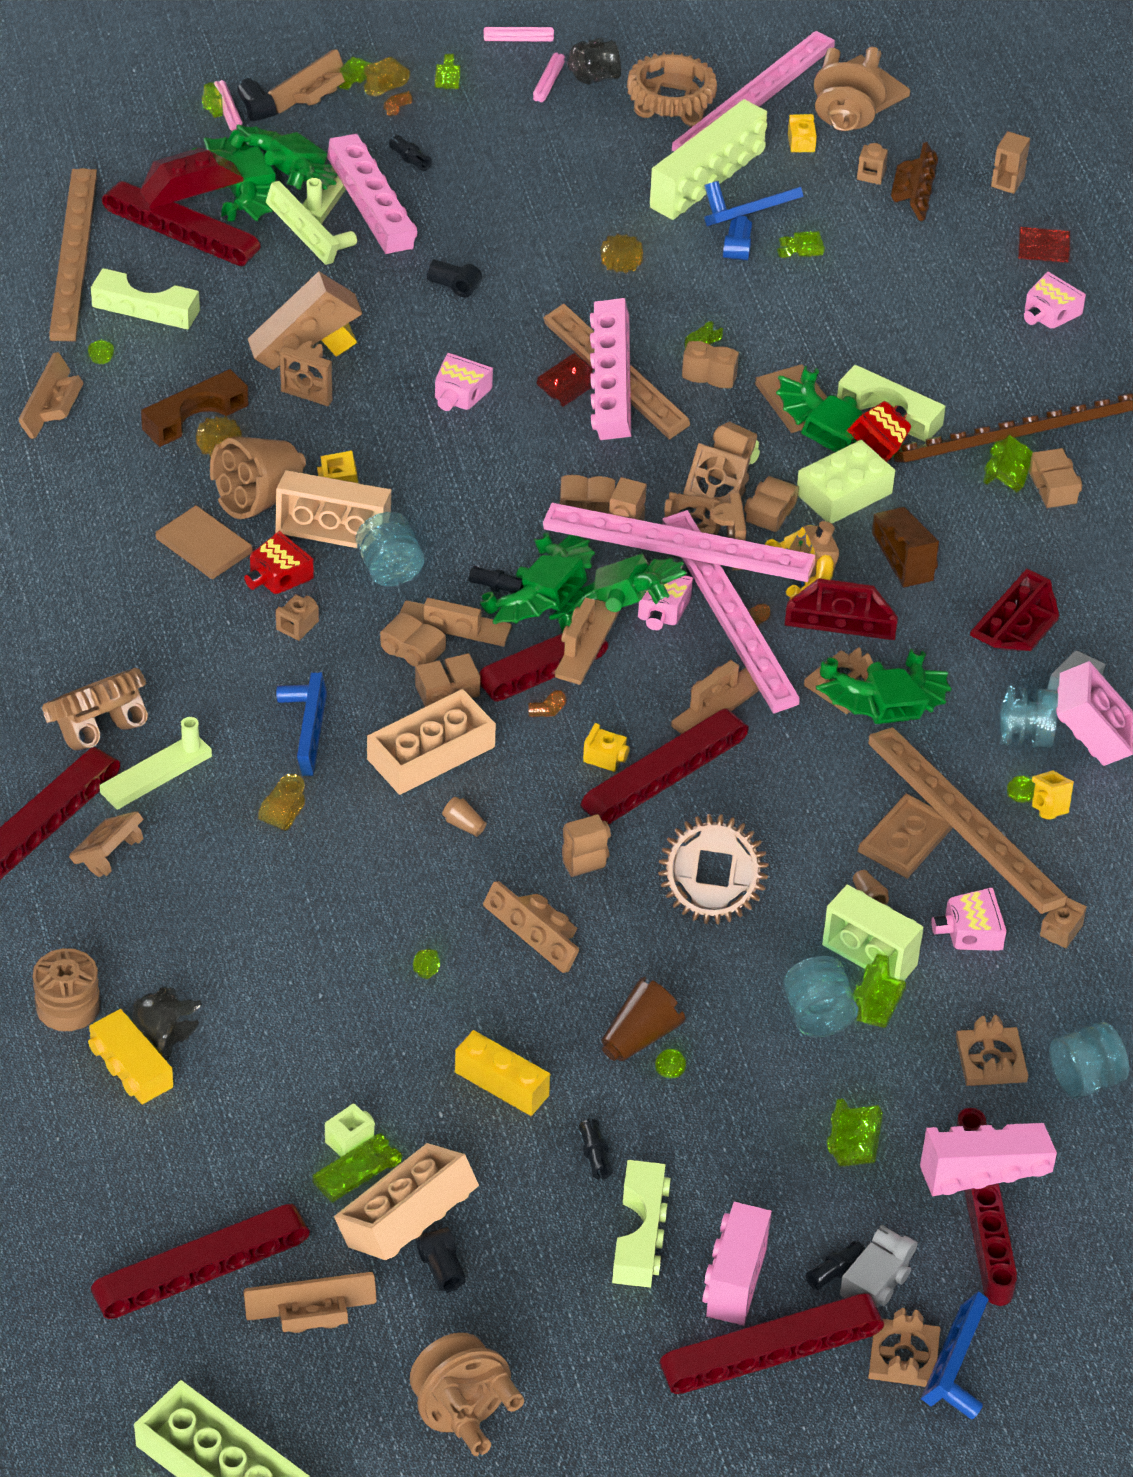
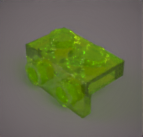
M1008 435L1003 441H997L990 449L991 457L984 467L986 473L983 482L988 485L997 478L1012 490L1018 492L1024 487L1032 453L1034 452L1011 435Z
M877 953L872 964H868L865 968L861 986L857 985L854 990L852 1001L856 1004L857 1021L883 1028L887 1027L906 989V981L890 977L889 956Z
M844 1098L837 1099L835 1111L831 1114L832 1131L831 1136L827 1138V1148L829 1153L835 1157L840 1167L875 1162L883 1112L879 1105L849 1109Z

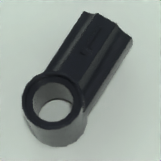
M247 78L237 86L238 94L245 103L247 115L251 121L276 115L273 97L270 94L265 95L257 81Z
M434 259L430 263L427 272V280L451 287L456 295L464 298L472 294L482 279L481 271L472 264H465L461 268Z
M445 1227L422 1234L416 1238L420 1258L424 1264L428 1263L439 1291L443 1290L449 1293L458 1290L465 1283V1274L456 1256L455 1242L450 1229Z

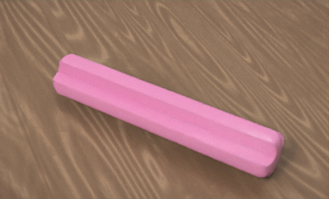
M552 27L484 28V41L552 42L554 39Z
M556 52L552 55L533 92L534 101L542 103L546 100L565 63V56Z
M223 80L220 82L215 81L213 90L230 130L233 131L237 129L236 126L238 124L242 126L243 122L226 82Z

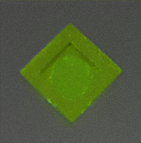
M213 82L204 84V95L201 97L204 108L208 109L214 118L223 116L221 93Z

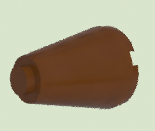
M642 977L630 992L601 1040L603 1044L602 1051L609 1059L625 1061L685 1022L684 1012L682 1011L678 1014L674 1008L678 1002L657 982L652 980L647 984L645 983L646 978Z

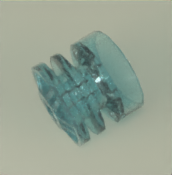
M396 512L380 513L367 519L359 527L356 533V545L374 582L382 586L400 585L411 580L420 572L424 564V553L405 516Z
M1007 686L1000 709L999 727L1002 734V744L1010 746L1012 735L1016 733L1017 746L1022 747L1025 735L1031 734L1033 748L1052 749L1057 718V690L1037 688L1034 700H1028L1027 688L1021 687L1020 697L1015 699V686Z
M818 956L798 962L784 976L783 988L791 1005L796 1026L806 1036H831L843 1031L857 1017L858 1005L849 986L850 983L846 976V971L841 961L834 957Z
M1105 1021L1085 1026L1079 1032L1072 1031L1051 1041L1049 1050L1054 1074L1065 1093L1073 1099H1081L1096 1093L1100 1088L1107 1089L1113 1084L1117 1085L1128 1079L1129 1060L1125 1046L1115 1029Z

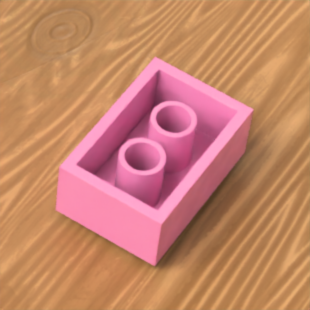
M1090 661L1061 672L1057 688L1059 695L1058 707L1056 708L1059 720L1066 723L1072 730L1075 738L1081 740L1088 748L1091 756L1096 757L1103 766L1133 755V710Z
M733 1202L730 1214L724 1213L720 1232H722L721 1238L716 1239L712 1258H714L713 1264L708 1265L704 1283L706 1287L702 1302L708 1303L706 1317L742 1326L745 1325L767 1250L771 1210Z

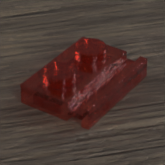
M1020 227L1018 242L1019 259L1069 262L1070 231Z
M573 353L537 378L536 384L554 400H559L561 402L560 405L564 407L592 388L591 373L593 372L588 364Z

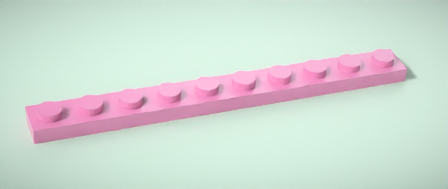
M818 31L813 32L672 142V151L677 150L743 99L760 107L826 55L827 49L834 48L835 40Z
M551 503L543 521L545 530L808 582L815 565L814 554Z
M688 510L662 518L663 525L700 532ZM681 557L773 714L799 705L798 694L721 565Z

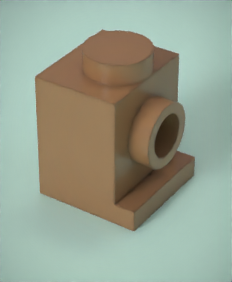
M878 143L864 145L859 156L857 180L881 185L887 170L888 150L883 149ZM866 169L877 171V173L866 171Z
M295 595L282 608L278 607L276 609V630L298 641L319 622L318 605L310 596L302 598Z
M1067 897L1065 906L1049 911L1043 919L1040 936L1052 943L1067 948L1083 926L1087 907Z

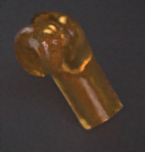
M407 91L388 98L383 104L387 115H397L399 113V106L412 103V96Z
M758 604L748 610L756 626L770 617V608L766 604Z
M556 690L550 693L543 703H528V716L553 717L557 715L566 704V695L562 691Z

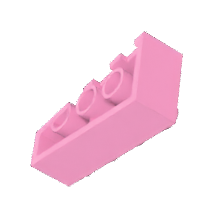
M1044 1123L1007 1124L1002 1130H995L992 1128V1125H981L977 1131H965L963 1126L951 1127L950 1132H939L937 1127L926 1128L920 1168L932 1197L942 1194L951 1195L957 1191L972 1188L981 1189L987 1185L1001 1182L1010 1183L1017 1179L1031 1176L1040 1177L1053 1172L1057 1152Z

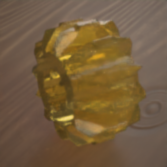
M616 233L615 237L607 236V240L602 241L600 259L602 264L606 265L607 270L614 269L616 273L623 271L627 274L628 270L636 271L637 266L641 265L643 247L642 243L637 241L635 236L628 237L627 233L625 235Z
M216 415L214 419L205 418V422L199 424L196 443L201 449L202 454H209L211 458L217 444H221L227 438L242 437V432L236 420H229L227 416L218 418Z

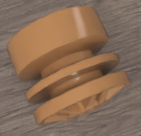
M66 948L51 951L39 959L34 966L32 976L35 1005L39 1019L47 1027L58 1031H74L92 1023L99 1014L101 1004L98 987V969L95 961L85 952Z

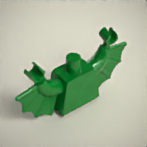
M238 124L236 126L237 129L232 131L228 139L231 145L236 148H240L243 142H247V145L258 146L266 151L264 156L266 164L274 165L286 175H289L287 185H293L296 189H301L303 182L311 178L320 179L322 189L324 190L329 185H336L334 178H337V173L332 171L330 164H325L328 153L298 132L280 135L276 131L263 130L257 126L245 127Z
M205 137L203 140L206 149L234 163L243 177V182L223 187H229L236 199L234 203H223L221 217L228 215L227 221H234L237 210L244 209L253 220L258 221L263 214L273 212L266 203L271 183L275 182V172L270 165L266 164L264 155L259 147L254 146L250 148L246 142H243L240 148H236L231 145L227 137L220 139Z
M804 366L800 378L801 383L781 375L778 376L781 386L776 391V394L783 401V411L789 413L797 425L805 421L801 434L834 452L851 445L852 440L853 443L857 442L847 431L863 414L861 410L856 408L857 402L853 397L845 396L841 400L834 395H829L823 400L815 391V382L819 373L817 368L812 373L807 370V366Z
M543 533L544 538L542 539L534 538L538 552L540 554L547 553L548 555L540 556L530 568L521 566L517 570L516 577L522 578L524 588L515 593L502 596L501 599H496L492 592L482 595L484 601H481L480 604L485 612L492 614L500 608L493 619V624L496 625L502 622H514L517 624L519 621L529 617H539L549 608L560 611L587 581L585 569L592 567L590 561L595 555V551L589 548L590 540L569 535L557 545L552 543L549 533Z
M642 553L598 568L595 581L579 589L560 611L550 615L549 619H558L563 633L565 626H570L572 623V615L575 608H580L585 597L606 602V608L611 612H618L622 607L639 602L646 591L649 592L654 603L658 604V601L670 597L664 584L687 574L682 569L684 563L682 561L674 562L673 558L670 557L665 560L653 559L649 564Z
M910 649L905 661L906 666L910 668V675L902 668L885 670L881 662H874L867 668L868 678L866 681L854 679L843 672L839 673L837 671L838 661L829 657L827 658V663L821 662L820 675L824 679H834V681L817 685L816 690L826 694L833 705L843 706L854 715H868L872 717L875 724L920 719L925 708L930 713L933 712L936 706L946 704L945 694L951 691V687L946 680L947 671L924 670L922 664L926 656L925 652L921 651L920 655H917L913 652V649Z

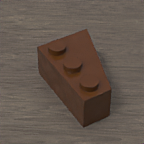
M905 507L874 513L872 535L902 587L905 588L934 581L935 569L938 567L937 553L939 541Z

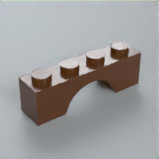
M228 369L141 409L142 430L159 447L164 446L182 437V423L193 414L217 412L228 416L247 407L248 386L231 369Z

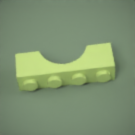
M102 268L91 286L92 307L189 330L200 311L199 291L174 285L163 292L145 293L130 286L127 281V274Z
M854 365L839 381L837 398L842 400L845 396L853 397L857 402L856 408L859 410L875 407L883 401L888 402L893 408L897 405L902 406L907 412L905 419L911 424L908 434L926 442L925 439L932 438L943 426L945 405L862 367Z
M627 1160L623 1205L638 1213L643 1220V1224L634 1233L617 1238L612 1283L651 1288L652 1276L659 1275L661 1256L655 1255L656 1248L662 1249L664 1229H658L659 1222H666L667 1203H662V1196L669 1197L671 1178L665 1177L666 1164Z

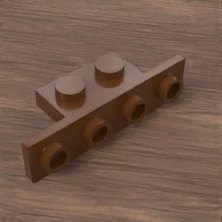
M928 142L922 144L920 158L912 161L907 160L897 165L891 191V197L895 203L911 198L910 206L919 221L925 220L926 212L929 209L928 203L932 194L936 165L938 164L937 153L931 150Z

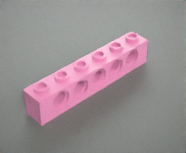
M358 134L330 138L327 158L385 254L413 249L414 240L417 237V227L407 216L405 207H402L399 203L395 191L391 190L386 176L380 172L375 159H372L366 144L361 141Z
M625 298L594 302V313H590L592 329L594 328V333H590L592 349L595 348V353L590 354L592 369H595V373H591L592 389H595V393L591 394L592 409L595 410V414H591L592 429L597 430L600 440L631 437L629 312Z

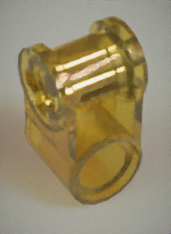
M391 56L376 63L368 64L364 68V74L367 76L364 91L368 95L379 96L397 87H402L409 80L410 71Z
M295 774L283 776L270 795L261 804L258 819L287 831L305 805V797L302 794L305 789L304 780Z

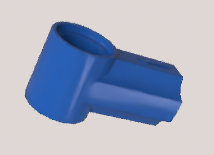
M738 215L737 218L731 220L728 235L725 236L723 258L748 261L752 222L746 216Z

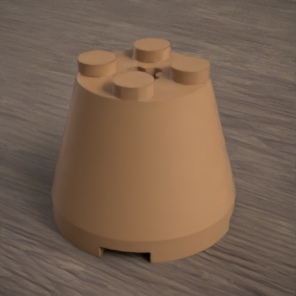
M238 436L227 438L221 444L215 446L210 460L211 480H216L221 496L218 502L234 518L245 519L254 517L276 504V489L285 470L303 473L306 460L302 453H298L295 447L285 440Z

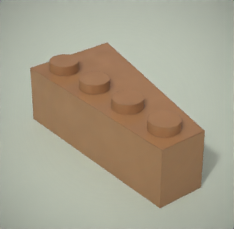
M318 271L248 338L253 357L258 362L274 370L280 366V351L284 346L297 350L301 344L312 341V345L362 315V311L353 292Z

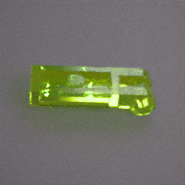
M380 1133L313 1174V1183L333 1203L386 1168L397 1166L402 1160L403 1155L397 1148H391L388 1145L389 1140Z

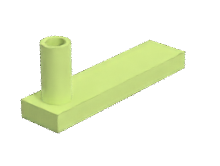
M339 176L334 178L336 185H329L326 190L322 189L320 179L311 178L307 180V199L302 205L321 224L346 190Z
M280 181L271 183L266 203L325 265L334 262L338 250L356 245L357 237L353 231L332 236Z
M194 717L184 718L181 721V740L100 785V793L118 810L212 757L211 748L199 737L198 720Z

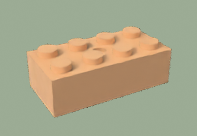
M285 470L276 489L275 533L281 531L284 535L382 552L390 534L392 490Z
M461 689L368 735L367 760L394 790L401 795L494 748L496 723Z
M426 1143L337 1213L334 1218L348 1248L387 1260L396 1256L400 1249L408 1242L421 1236L423 1230L433 1222L442 1219L446 1212L454 1205L467 1199L469 1193L476 1189L479 1184L465 1154Z

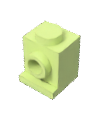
M353 1103L325 1122V1143L342 1159L347 1161L351 1153L374 1138V1119L367 1111H362Z

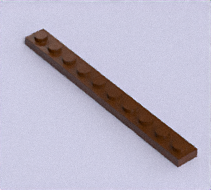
M1133 393L1118 395V400L1111 402L1109 398L1095 400L1094 406L1086 407V404L1070 406L1071 411L1063 413L1062 409L1047 411V416L1038 418V415L1022 417L1023 422L1014 423V420L1002 421L998 423L999 427L990 429L989 425L974 428L975 433L966 434V431L950 433V438L942 440L941 436L925 439L926 444L918 446L917 442L905 443L901 445L902 449L894 454V461L905 463L1133 411Z

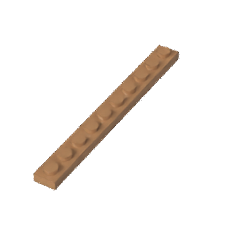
M72 169L49 332L50 341H76L97 185V169Z
M891 727L870 734L868 744L1033 907L1043 914L1065 906L1067 896L900 733Z

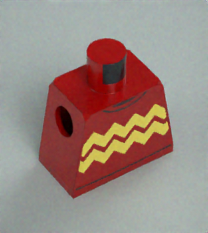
M883 401L862 414L847 431L857 441L862 440L887 462L901 447L911 429V424L905 419L907 412L902 406L897 405L893 408L888 402Z
M279 531L251 553L250 573L244 576V580L252 590L263 584L273 594H279L314 579L313 558Z

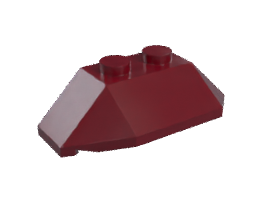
M197 148L153 161L141 187L140 194L148 207L152 209L243 182V177L231 161L210 150Z
M1026 568L970 631V636L1003 651H1032L1059 620L1060 615L1052 591L1051 580Z
M818 578L787 602L784 626L895 641L898 616L875 586Z

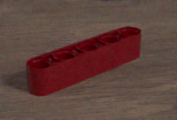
M562 634L487 665L479 672L480 686L493 701L499 702L555 678V671L565 651V642L561 640ZM604 640L594 660L602 657L607 651L608 642Z

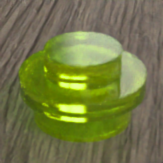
M104 340L95 341L88 346V355L97 364L109 362L114 354L113 345Z
M1016 776L1007 785V795L1016 802H1029L1033 799L1034 783L1029 777Z
M430 948L418 951L413 961L414 972L424 979L431 978L440 967L437 951Z
M666 1049L657 1056L655 1069L665 1078H677L685 1072L686 1060L678 1050Z

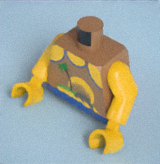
M821 521L818 526H803L797 532L784 537V541L780 543L774 539L766 541L765 545L788 548V550L815 555V565L808 582L800 581L802 588L791 585L786 590V595L790 597V600L818 578L832 579L839 557V549L832 537L835 528L830 522Z

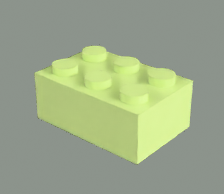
M859 440L800 469L797 486H799L798 496L825 521L832 524L892 494L895 469L865 442Z
M847 884L827 906L822 945L892 985L899 987L918 965L923 926L915 920L896 912L888 905L869 897L863 891Z

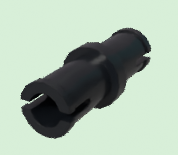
M400 135L393 136L399 143L392 139L390 140L389 147L399 153L405 162L414 164L421 171L427 170V167L422 165V163L428 167L431 166V158L423 154L414 143H408Z
M474 565L469 573L470 583L491 587L493 591L499 592L504 590L515 593L524 588L522 578L504 574L503 570L497 569L492 571Z
M586 1119L579 1125V1130L585 1144L583 1152L590 1161L593 1177L599 1180L600 1175L598 1171L600 1170L603 1180L610 1177L613 1173L607 1155L609 1147L606 1140L602 1138L599 1122L592 1119V1128L590 1119Z
M853 1241L838 1253L832 1252L826 1256L825 1262L806 1273L808 1284L813 1289L819 1290L834 1278H841L865 1250L860 1242Z

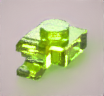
M445 53L444 65L436 64L435 88L459 89L460 66L454 65V54Z
M351 57L340 68V73H342L345 82L338 87L349 90L354 82L362 83L373 72V64L360 58Z
M819 231L794 233V238L787 236L779 238L780 245L784 248H777L779 257L782 258L789 257L794 252H797L798 256L810 257L823 255L825 247Z
M709 321L705 323L704 326L685 337V349L690 341H702L710 345L715 341L721 340L723 328L713 331L714 322Z

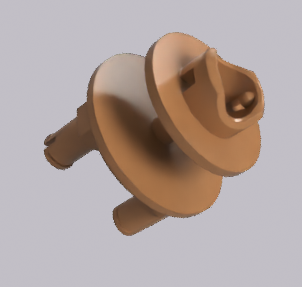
M869 47L866 50L865 61L862 65L850 62L839 63L841 52L838 49L829 48L826 51L823 68L816 74L814 79V90L817 94L815 110L823 121L834 126L837 130L850 131L868 126L874 120L876 108L885 99L886 86L879 77L880 70L878 69L882 53L876 47Z
M453 1333L434 1341L420 1353L410 1372V1385L418 1397V1411L425 1424L436 1431L454 1432L458 1438L462 1437L473 1456H478L479 1453L484 1455L491 1447V1442L479 1428L480 1422L489 1417L501 1402L510 1412L518 1410L524 1404L523 1396L511 1380V1372L506 1360L498 1352L485 1348L478 1337L469 1333Z

